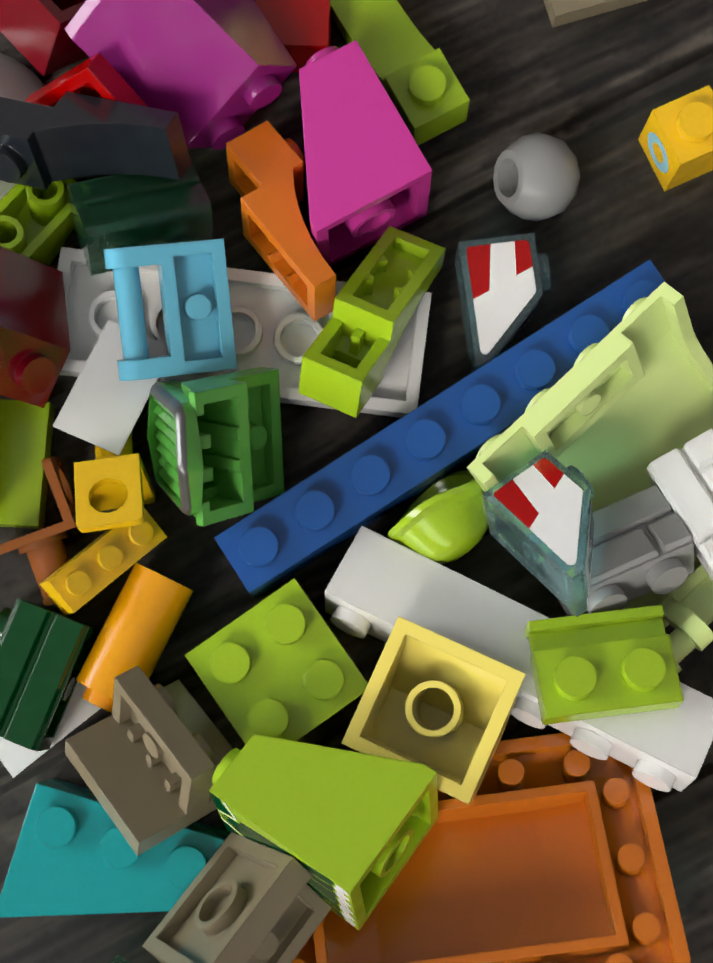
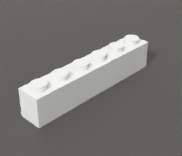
M361 526L325 590V612L332 615L330 618L332 623L352 636L365 638L368 633L387 643L399 616L521 671L526 676L511 715L529 726L544 729L546 725H542L530 662L531 652L529 641L525 635V627L528 621L550 618ZM680 682L684 702L678 708L548 725L571 736L570 744L580 752L599 760H607L608 756H611L634 768L632 775L641 783L663 792H670L672 788L681 792L697 778L713 741V698Z

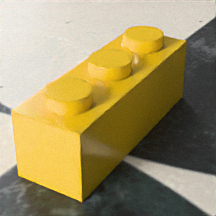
M145 508V519L142 524L108 529L40 583V586L64 616L75 613L167 538Z

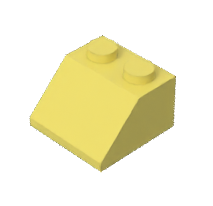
M398 616L341 744L364 754L425 764L437 772L439 791L469 804L475 799L526 674Z

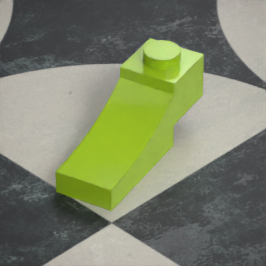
M331 0V17L347 44L354 40L358 42L418 146L467 120L470 99L440 48L435 50L428 43L397 0Z
M389 226L337 294L334 300L332 318L303 355L298 393L357 418L384 378L386 366L406 326L429 286L441 270L446 248Z

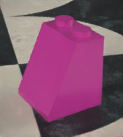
M356 40L341 48L330 46L320 50L307 61L306 66L299 69L311 234L313 242L329 266L376 243L389 226L400 230L426 216L432 177L430 165Z

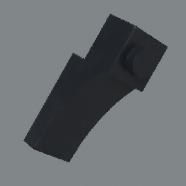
M68 91L65 92L54 107L0 97V180L47 190L51 183L55 181L93 175H146L181 180L192 164L178 112Z

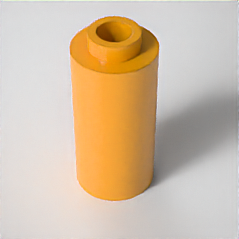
M135 563L76 678L79 683L87 687L82 698L112 713L114 678L139 666L149 679L193 590Z

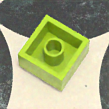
M295 578L185 654V657L245 744L253 734L297 741L362 695L368 685Z

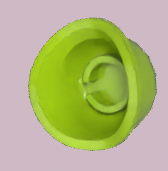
M469 470L452 472L433 483L407 508L400 517L399 522L388 532V538L441 565L458 560L482 539L489 527L491 510L487 503L486 495Z

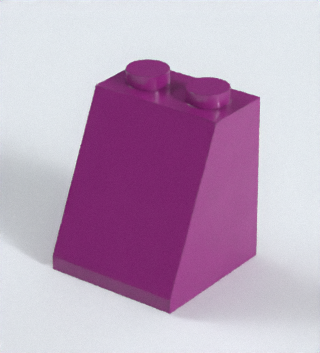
M86 0L65 28L69 37L89 57L100 52L148 107L178 112L188 149L213 147L215 150L226 148L227 142L244 133L245 128L243 125L258 109L267 106L279 96L282 91L281 83L297 67V64L254 0Z

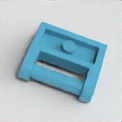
M224 239L103 249L106 269H113L123 359L117 360L120 381L237 369ZM157 265L167 355L149 357L139 266Z

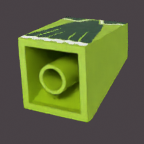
M253 734L241 750L235 748L225 755L213 774V786L209 790L229 834L231 832L294 857L313 875L307 882V885L332 907L331 910L358 930L363 926L439 818L437 772L425 764Z

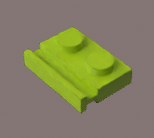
M655 605L528 621L525 627V635L529 641L530 662L542 725L678 708L684 702L670 637L669 634H666L662 619L664 615L663 606Z

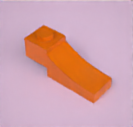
M267 120L226 143L229 182L241 195L243 235L315 322L333 311L336 297V274L313 242L298 206V203L304 200L305 158L298 145L290 138L284 140Z

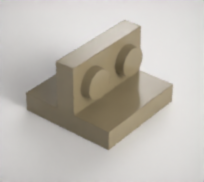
M139 666L114 678L112 715L65 740L66 756L137 856L217 809L209 793L210 788L213 786L212 777L221 760L227 753L233 750L179 679L165 687L160 684L153 685Z
M231 832L142 947L161 963H292L332 907L307 885V882L313 875L294 857Z

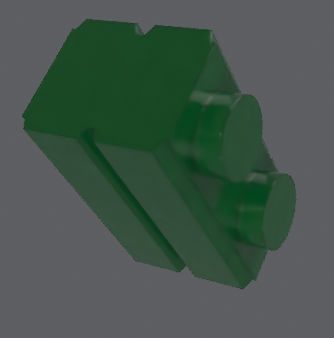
M17 598L13 609L5 607L0 612V737L34 751L50 749L78 682L76 678L92 649L100 629Z

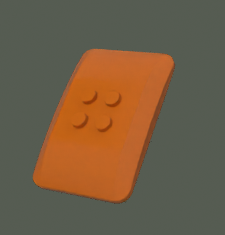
M565 733L502 740L498 744L476 797L471 803H464L438 790V820L360 930L330 910L292 963H691L651 787L641 783L632 775L634 768L611 756H608L607 760H599L580 752L570 744L571 736Z

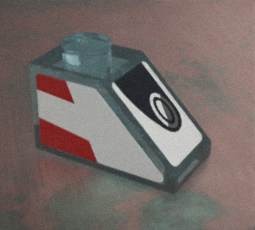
M534 233L458 242L455 268L470 374L501 355L536 311L543 291L550 290L551 274L548 256L546 252L537 253Z
M544 450L483 493V501L490 534L578 617L588 610L595 533L592 508L594 491L588 479L578 468L572 465L565 467L547 450Z

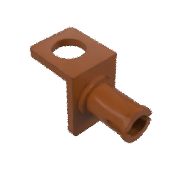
M50 456L42 459L41 463L63 521L0 544V555L18 549L19 554H27L43 596L45 607L55 603L40 586V583L70 560L62 539L68 537L66 530L77 527L75 495L59 456Z

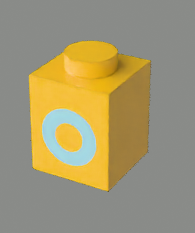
M710 85L653 109L638 138L664 192L713 171V91Z

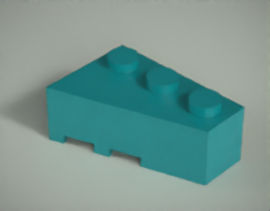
M56 778L38 782L35 785L0 894V918L170 911L229 836V833L225 829L196 821L137 856L89 788Z

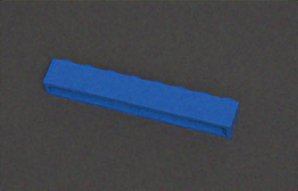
M649 259L214 537L249 594L254 598L259 597L358 533L361 526H369L442 477L476 457L480 448L487 440L505 432L525 413L527 405L536 394L544 389L551 388L572 369L577 357L585 348L593 343H599L622 322L624 314L634 302L640 298L648 297L663 282H666Z

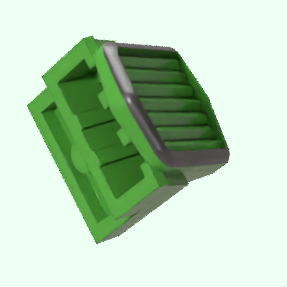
M257 367L191 381L164 380L155 382L152 385L149 393L147 440L155 479L182 513L189 516L193 515L196 518L197 525L204 527L254 512V502L284 493L279 369Z

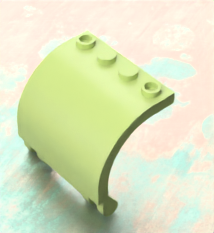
M663 282L648 297L640 298L634 302L624 314L622 322L599 343H593L585 348L577 357L573 368L551 388L544 389L536 394L527 405L525 413L505 432L487 440L480 448L476 459L467 466V469L492 504L537 556L535 537L537 536L494 497L495 491L539 460L546 458L583 490L581 517L590 514L591 501L594 512L652 487L653 485L647 471L650 462L675 448L682 449L686 442L713 429V364L694 333L684 296L666 282ZM695 553L694 573L689 574L681 586L666 594H655L651 591L627 602L624 608L663 606L664 615L662 619L664 628L669 624L675 628L669 634L678 673L682 670L678 664L692 650L696 648L699 651H703L713 641V632L708 627L713 621V581Z

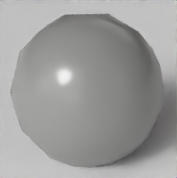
M538 132L521 136L509 143L497 158L493 174L494 190L497 198L506 209L522 219L536 222L564 212L576 197L580 180L577 157L563 140Z

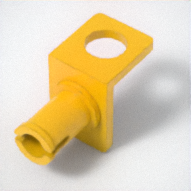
M132 432L120 455L95 445V460L74 463L76 525L80 532L88 533L135 526L144 522V505L155 502V491L139 453L133 454ZM117 509V510L112 511V512H109V513L99 512V511Z

